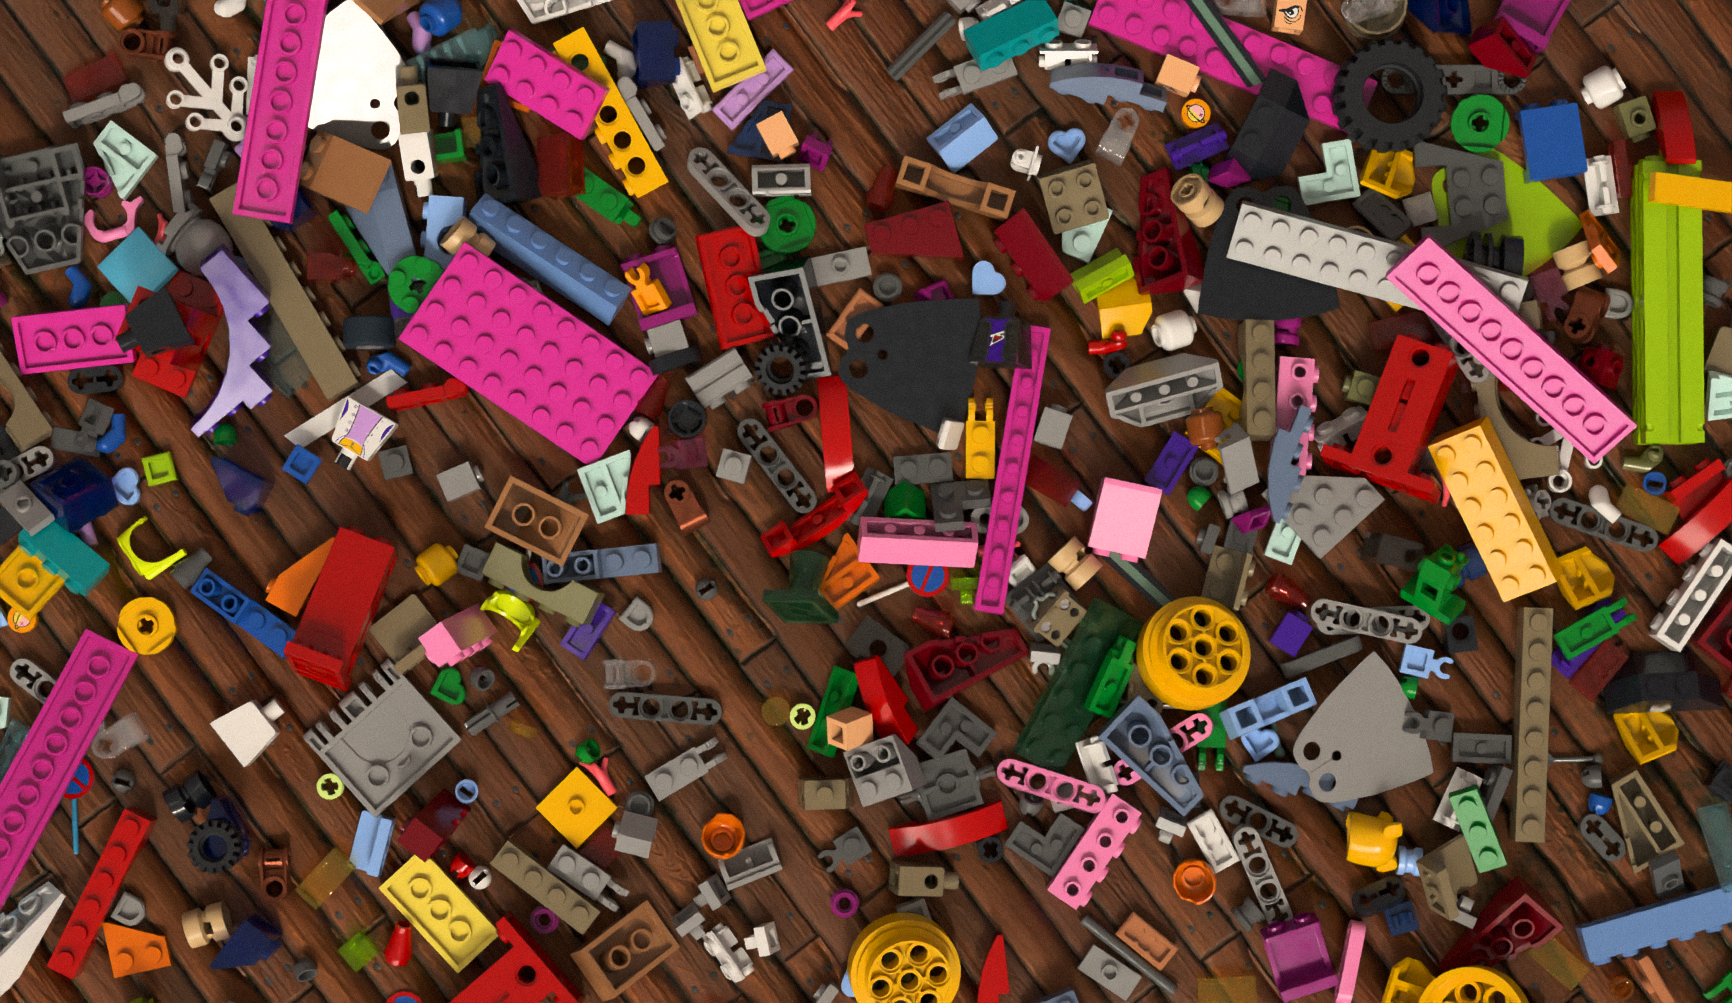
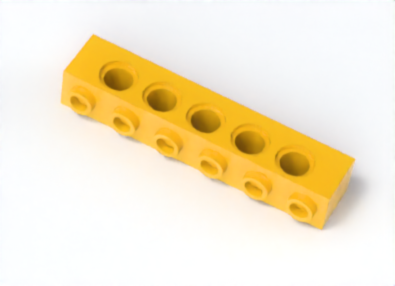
M582 27L554 42L553 45L556 50L552 51L553 54L571 65L575 56H586L589 64L583 72L610 88L595 118L598 127L593 130L602 145L606 142L608 143L612 151L608 157L615 170L621 168L624 172L626 179L622 180L629 195L636 194L637 198H640L668 183L664 172L585 28ZM606 106H611L617 111V117L611 123H605L600 118V112ZM619 132H626L630 135L631 143L627 148L620 149L615 145L614 138ZM638 157L645 162V169L641 174H633L629 171L628 164L631 159Z

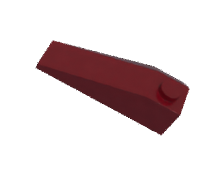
M1167 167L1141 177L1138 209L1141 213L1140 231H1136V240L1139 241L1137 257H1134L1133 264L1138 293L1140 295L1179 292L1201 284L1204 281L1201 257L1187 217L1171 200V191L1175 184Z
M1012 628L984 632L979 635L965 637L963 635L951 639L929 640L904 653L903 658L910 688L923 711L926 712L1029 655L1030 652L1017 629Z
M1517 875L1493 897L1477 917L1473 929L1468 928L1438 966L1443 972L1470 965H1481L1491 968L1492 965L1505 959L1511 961L1517 958V954L1531 947L1537 949L1543 946L1564 928V924L1540 894Z

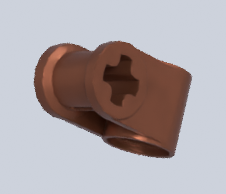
M132 28L123 31L118 41L121 50L132 58L164 63V57L173 48L174 40L177 39L178 34L163 30L150 31ZM139 37L141 39L139 48L132 51L128 50L127 43L129 39Z
M1581 286L1578 289L1564 323V330L1577 345H1587L1592 342L1602 319L1608 311L1611 300L1610 295L1585 286ZM1583 326L1585 327L1583 331L1578 330L1577 333L1575 332L1576 328H1582Z
M675 479L666 485L664 489L665 499L685 536L711 522L699 499L697 500L686 481ZM676 484L678 488L682 486L685 488V492L682 494L684 499L679 500L678 497L672 498L670 496V493L673 491V485Z
M284 845L282 849L259 847L258 866L262 896L269 902L285 900L292 891V856L290 846ZM270 858H280V860L271 861ZM274 880L279 881L283 886V892L279 897L274 896L270 891V885Z

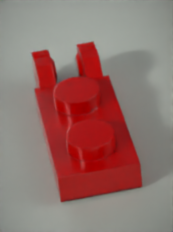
M449 378L442 386H439L438 383H428L422 385L421 390L410 392L409 388L395 390L392 392L393 396L386 397L388 408L393 412L459 399L460 397L463 398V396L468 394L470 387L458 378Z

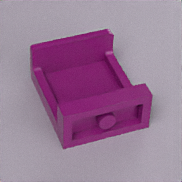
M1503 0L1491 21L1504 16L1530 49L1540 53L1549 43V37L1571 0Z
M669 244L654 248V254L643 257L642 253L626 257V263L621 264L624 275L631 267L640 275L637 267L641 263H646L650 270L649 277L651 281L658 278L672 302L667 309L644 316L631 293L636 286L626 279L628 286L632 288L630 294L643 333L649 329L679 319L683 321L698 316L678 249L676 247L670 248Z
M1302 912L1295 915L1291 920L1285 922L1274 921L1259 930L1277 991L1283 1003L1339 985L1321 932V923L1315 912Z

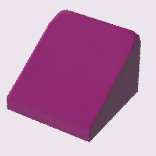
M1235 158L1213 165L1207 176L1209 182L1225 188L1234 187L1251 179L1250 175Z
M945 279L914 293L916 301L955 299Z
M1269 505L1233 517L1232 522L1242 534L1263 528L1270 517Z

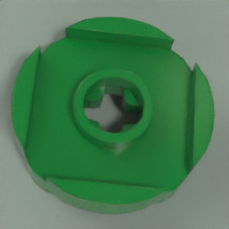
M1476 93L1457 102L1452 110L1449 124L1450 131L1457 143L1466 150L1481 153L1492 150L1500 141L1504 140L1509 130L1510 121L1509 115L1501 102L1491 95ZM1477 115H1482V119L1487 120V125L1482 126L1481 131H1476V126L1472 125V120L1476 119Z
M791 196L777 197L766 204L764 208L770 215V223L767 232L760 236L763 244L777 255H793L806 249L813 241L816 230V219L810 206ZM783 219L795 223V226L791 228V232L786 233L785 230L779 229Z
M410 255L401 259L394 266L388 278V291L391 299L406 313H415L444 269L437 261L422 255ZM417 277L418 280H425L426 284L422 286V292L410 288V285L413 283L411 278Z

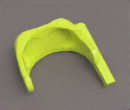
M144 516L119 535L117 542L137 573L151 580L186 556L187 551L183 548L159 562L151 563L139 559L131 549L130 535L132 530L148 520Z
M509 590L496 591L484 601L480 608L481 611L490 610L503 615L520 629V638L512 648L515 652L520 651L540 624V620L535 617L534 607L526 601L515 597Z

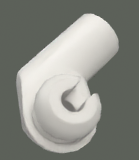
M218 0L214 5V11L222 17H231L244 10L247 0Z
M609 40L603 53L616 59L617 76L619 79L623 76H628L632 79L636 73L633 53Z
M1594 485L1590 488L1588 496L1591 506L1613 524L1622 512L1611 503L1608 490L1602 485Z

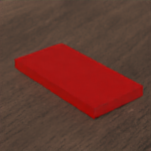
M739 225L696 235V245L720 350L776 337L777 334L774 335L770 329L771 325L763 312L760 313L756 307L748 281L749 275L762 270L755 237L746 233Z

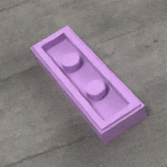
M774 49L763 58L766 72L739 82L712 109L731 131L794 71Z

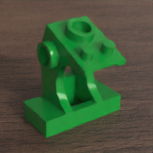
M1444 545L1429 557L1424 556L1417 567V571L1420 573L1416 572L1401 589L1400 597L1449 626L1465 608L1466 600L1450 592V590L1454 591L1459 585L1462 578L1459 573L1470 559L1465 557L1463 552L1453 550L1451 545Z

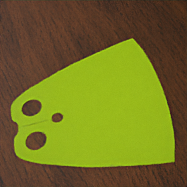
M1495 149L1481 153L1467 152L1503 161L1508 219L1480 231L1481 239H1483L1485 233H1492L1494 247H1496L1501 234L1522 236L1524 240L1522 276H1527L1553 257L1552 254L1563 249L1583 227L1580 219L1540 181L1524 183L1523 172L1525 169ZM1445 167L1438 171L1432 179V197L1438 215L1437 221L1439 226L1449 225L1447 193L1443 189V181L1446 179ZM1468 236L1444 247L1455 258L1462 259Z

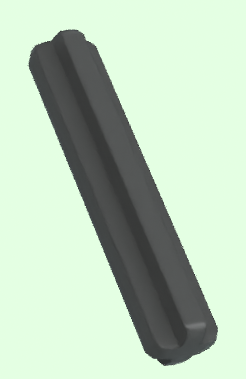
M946 11L943 12L887 68L889 76L895 81L899 80L955 24L953 16Z

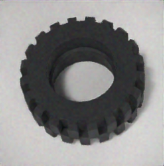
M1383 38L1381 41H1372L1359 48L1341 65V69L1334 78V88L1331 89V98L1334 99L1332 112L1339 119L1337 125L1340 130L1345 129L1349 134L1347 136L1349 140L1353 143L1355 141L1362 144L1361 148L1368 151L1374 149L1377 150V153L1386 154L1394 151V153L1404 151L1415 146L1431 134L1432 130L1442 120L1440 117L1445 112L1447 105L1444 99L1448 94L1447 85H1443L1442 81L1445 77L1442 69H1437L1434 64L1437 60L1432 54L1428 57L1423 52L1425 48L1419 44L1412 46L1409 44V40L1400 39L1399 41H1393V38ZM1382 69H1392L1403 74L1410 81L1415 92V105L1412 112L1404 120L1396 123L1379 121L1369 113L1363 102L1362 90L1366 80L1371 74Z

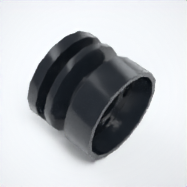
M1471 231L1463 250L1462 259L1522 275L1524 240L1522 236L1501 234L1496 247H1494L1492 233H1485L1483 239H1481L1480 232Z

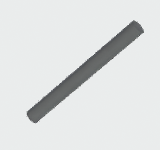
M1088 914L1082 918L1080 924L1168 994L1172 995L1178 988L1176 984Z

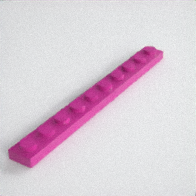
M1026 325L1021 328V332L1028 333H1021L1019 341L1022 339L1029 342H1019L1015 365L1030 366L1028 368L1027 366L1026 368L1025 366L1024 368L1023 366L1022 368L1021 366L1020 368L1016 366L1014 370L974 611L1003 615L1051 333V328Z

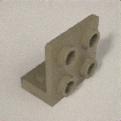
M1091 159L1040 173L1037 176L1035 175L1037 185L1042 190L1054 234L1109 219L1095 162Z
M1214 545L1200 597L1215 600L1232 610H1239L1241 605L1245 606L1249 589L1245 588L1247 577L1252 578L1256 566V561L1252 560L1253 553L1240 552Z
M412 594L373 624L369 631L394 661L395 665L393 668L399 675H404L427 657L424 652L425 648L418 638L437 625L438 622L417 595Z
M1459 834L1416 861L1429 908L1449 921L1460 916L1456 904L1458 902L1457 895L1478 882L1469 846L1465 836Z

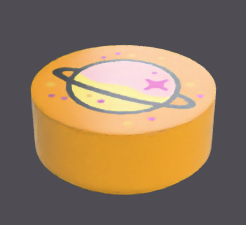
M1200 99L1189 100L1181 110L1182 122L1191 129H1199L1205 126L1211 115L1208 104Z
M11 608L7 620L11 629L19 633H26L32 631L37 626L39 615L37 613L29 622L15 609Z

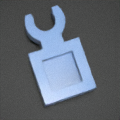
M1404 644L1398 672L1428 679L1430 671H1433L1438 678L1449 679L1450 675L1443 674L1440 671V665L1444 662L1453 664V660L1449 657L1433 659L1435 650Z

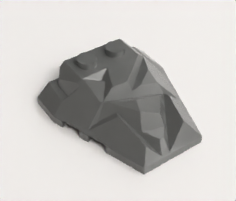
M77 142L54 145L0 158V231L7 240L6 246L26 275L83 262L85 167Z

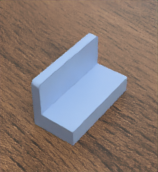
M970 103L928 136L926 140L941 156L952 173H956L997 141L998 136L985 116Z
M362 811L348 866L367 871V875L375 877L382 875L397 818L382 814L375 818L369 811Z

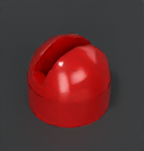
M460 852L455 855L450 863V872L453 873L456 870L458 872L457 878L469 876L476 868L474 862Z

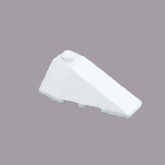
M49 881L20 900L18 908L8 915L4 912L0 914V997L11 988L13 983L22 974L65 898V895Z

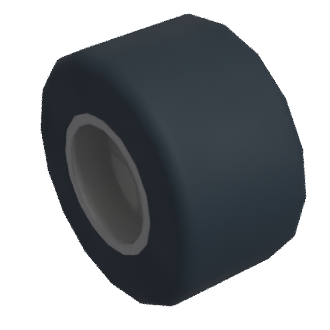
M360 315L345 318L343 320V346L352 350H384L394 348L396 345V328H394L396 326L394 325L396 324H394L393 317Z

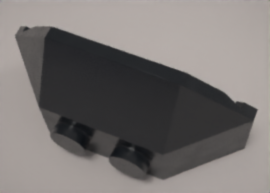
M1270 68L1223 159V161L1235 158L1250 175V181L1242 183V185L1283 173L1310 122L1297 80Z
M1681 650V652H1631L1603 685L1606 714L1723 709L1720 680L1690 650Z

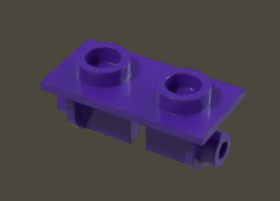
M1218 122L1165 144L1175 171L1229 149V146L1226 142V133L1223 128H1220Z

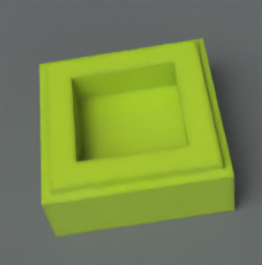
M171 451L141 458L149 487L179 479Z

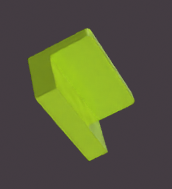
M1118 248L1113 249L1070 274L1074 279L1072 285L1084 304L1135 276L1126 254L1122 255Z

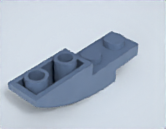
M1084 63L1055 68L1050 73L1049 88L1062 95L1071 94L1080 97L1088 103L1104 105L1109 95L1119 102H1132L1148 111L1157 110L1163 112L1167 104V89L1144 82V71L1132 67L1104 63Z
M1303 405L1298 407L1289 432L1280 428L1277 429L1271 447L1267 470V497L1271 518L1275 523H1280L1281 519L1287 520L1293 505L1288 502L1292 491L1298 492L1304 477L1299 475L1301 468L1291 465L1292 459L1297 461L1301 454L1303 444H1300L1299 441L1302 433H1309L1314 417L1310 416L1312 409Z
M659 543L570 552L563 567L541 556L544 584L662 572Z
M1259 761L1241 764L1239 770L1246 773L1244 779L1259 786L1261 781L1271 784L1270 791L1285 798L1288 793L1296 796L1301 785L1303 786L1302 793L1315 798L1309 788L1310 777L1307 771L1301 769L1297 763ZM1330 773L1323 774L1319 780L1320 788L1325 792L1331 791L1334 788L1332 785L1335 777ZM1358 799L1328 804L1342 811L1345 810L1346 806L1354 810Z

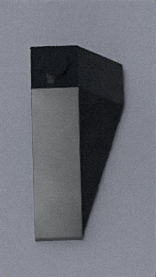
M810 256L783 260L749 275L748 281L754 303L759 312H763L774 335L777 334L780 340L787 338V343L790 344L792 340L796 341L797 344L795 346L799 348L802 345L805 349L803 354L808 353L809 360L807 363H810V369L805 380L831 376L832 367L818 285Z

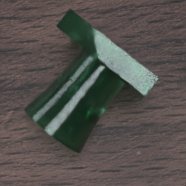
M796 550L791 552L789 555L788 590L764 589L762 601L784 623L837 624L839 612L820 593L830 560L826 556L814 551Z

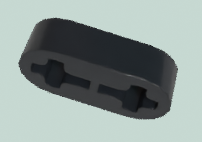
M696 345L649 361L648 364L652 375L655 376L703 360L699 346Z
M112 365L78 368L69 374L67 383L71 391L76 394L87 395L115 392L123 387L125 374L120 368ZM109 371L118 376V380L113 381V386L111 387L110 383L100 382L99 377L109 376ZM82 373L83 377L93 378L94 383L84 384V389L75 384V380L80 379V374Z
M1390 876L1358 889L1352 896L1354 912L1360 917L1367 918L1399 905L1404 900L1406 894L1404 883L1399 878ZM1392 886L1393 889H1397V895L1392 897L1390 893H1387V887ZM1365 897L1367 901H1370L1369 908L1360 905L1361 898Z

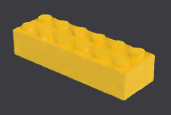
M1488 415L1436 436L1428 445V449L1503 602L1556 583L1563 569Z

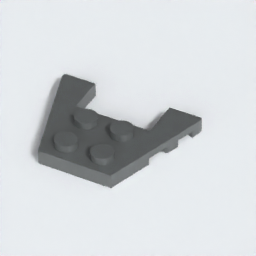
M1422 141L1413 146L1414 168L1445 167L1449 215L1448 226L1420 228V240L1429 233L1444 247L1469 236L1471 231L1480 232L1508 219L1503 161Z

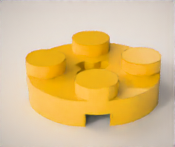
M155 597L134 599L123 607L119 615L120 618L117 626L119 639L128 650L135 653L150 655L162 652L173 642L178 632L176 616L167 603ZM145 618L147 621L152 620L154 622L152 633L140 630L143 626L142 619Z

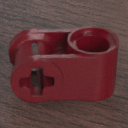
M809 395L782 398L761 404L762 408L766 410L769 422L768 432L782 430L796 424L811 421L819 412L817 400ZM803 400H809L813 404V411L808 416H801L798 412V404ZM775 409H777L779 422L777 420Z

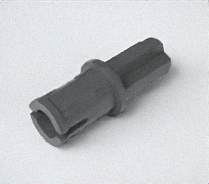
M509 690L491 704L486 703V707L467 719L464 725L471 735H476L495 721L499 723L501 717L519 707L520 703L513 692Z

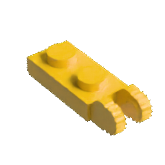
M968 398L966 479H995L993 398H986L985 401L986 421H975L976 401L975 398Z

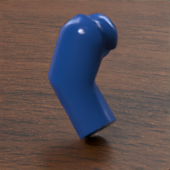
M74 264L65 271V274L73 283L71 294L68 297V304L74 309H79L89 301L92 286L77 264Z
M387 351L370 357L366 367L368 372L373 375L392 369L405 377L412 365L396 354Z
M112 414L111 430L103 437L97 439L96 448L98 451L104 453L114 452L125 442L126 414Z

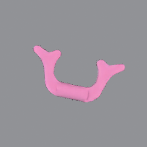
M139 196L132 202L122 201L121 205L127 212V222L123 226L106 231L98 230L95 224L96 213L93 210H89L84 215V225L92 237L101 243L128 237L136 229L137 212L144 203V198Z

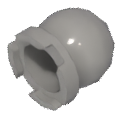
M189 203L188 208L190 210L184 212L181 209L166 226L163 233L167 237L164 242H157V249L167 256L175 252L178 263L186 271L196 276H205L200 270L201 261L221 244H224L233 252V242L229 232L221 224L210 219H201L203 210L194 203Z

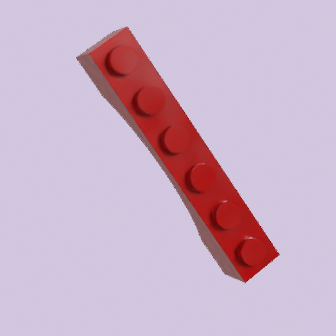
M133 806L124 808L46 967L71 979L81 975L94 949L100 929L114 898L130 868L145 846L158 818Z

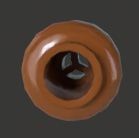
M104 0L100 4L103 8L101 16L120 32L125 31L128 27L135 29L144 19L141 15L144 10V4L140 0Z
M1213 407L1191 411V416L1186 419L1190 444L1201 446L1202 451L1218 448V442H1215V438L1225 430L1222 413L1214 411Z

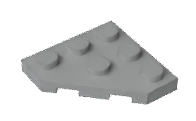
M1301 475L1304 476L1297 493L1292 491L1288 502L1293 505L1287 520H1283L1310 550L1321 559L1385 499L1366 478ZM1266 489L1260 495L1268 503Z

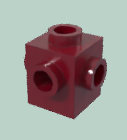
M1597 343L1596 348L1584 346L1582 356L1579 359V370L1598 387L1616 390L1619 375L1623 370L1624 356L1613 352V346Z

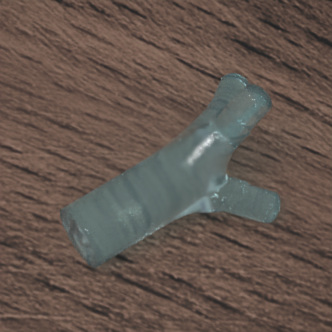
M567 480L563 481L562 489L556 497L568 504L577 500L588 499L586 493L571 495V492H568L569 481Z

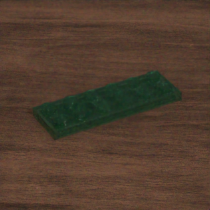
M1094 597L1012 751L1047 770L1063 774L1076 749L1075 743L1081 740L1095 714L1083 706L1106 654H1108L1110 648H1113L1119 635L1134 641L1143 622Z

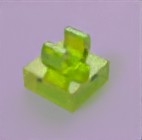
M980 577L950 579L951 590H960V604H973L972 589H978Z
M359 931L337 950L355 972L359 971L380 953L362 931Z

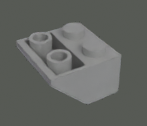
M896 734L843 752L863 807L907 793L927 784L917 756Z

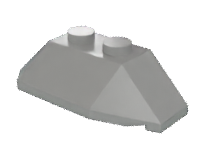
M1180 353L1126 368L1104 391L1110 417L1143 428L1191 414V411L1203 408L1216 391L1219 392L1223 388V382L1217 359Z

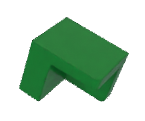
M456 128L455 132L434 135L437 155H435L436 162L441 165L468 161L465 134L461 128Z
M905 480L888 490L884 498L885 518L926 520L924 491Z

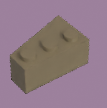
M1635 765L1609 779L1634 874L1646 868L1650 861L1685 844Z

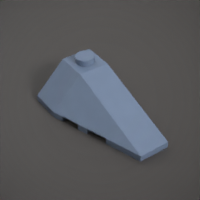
M391 162L368 214L346 206L347 214L388 277L394 266L401 259L410 255H417L399 175ZM417 277L411 278L412 281L418 280Z
M1139 694L1119 708L1113 714V717L1109 718L1097 731L1100 740L1183 816L1204 796L1161 715Z

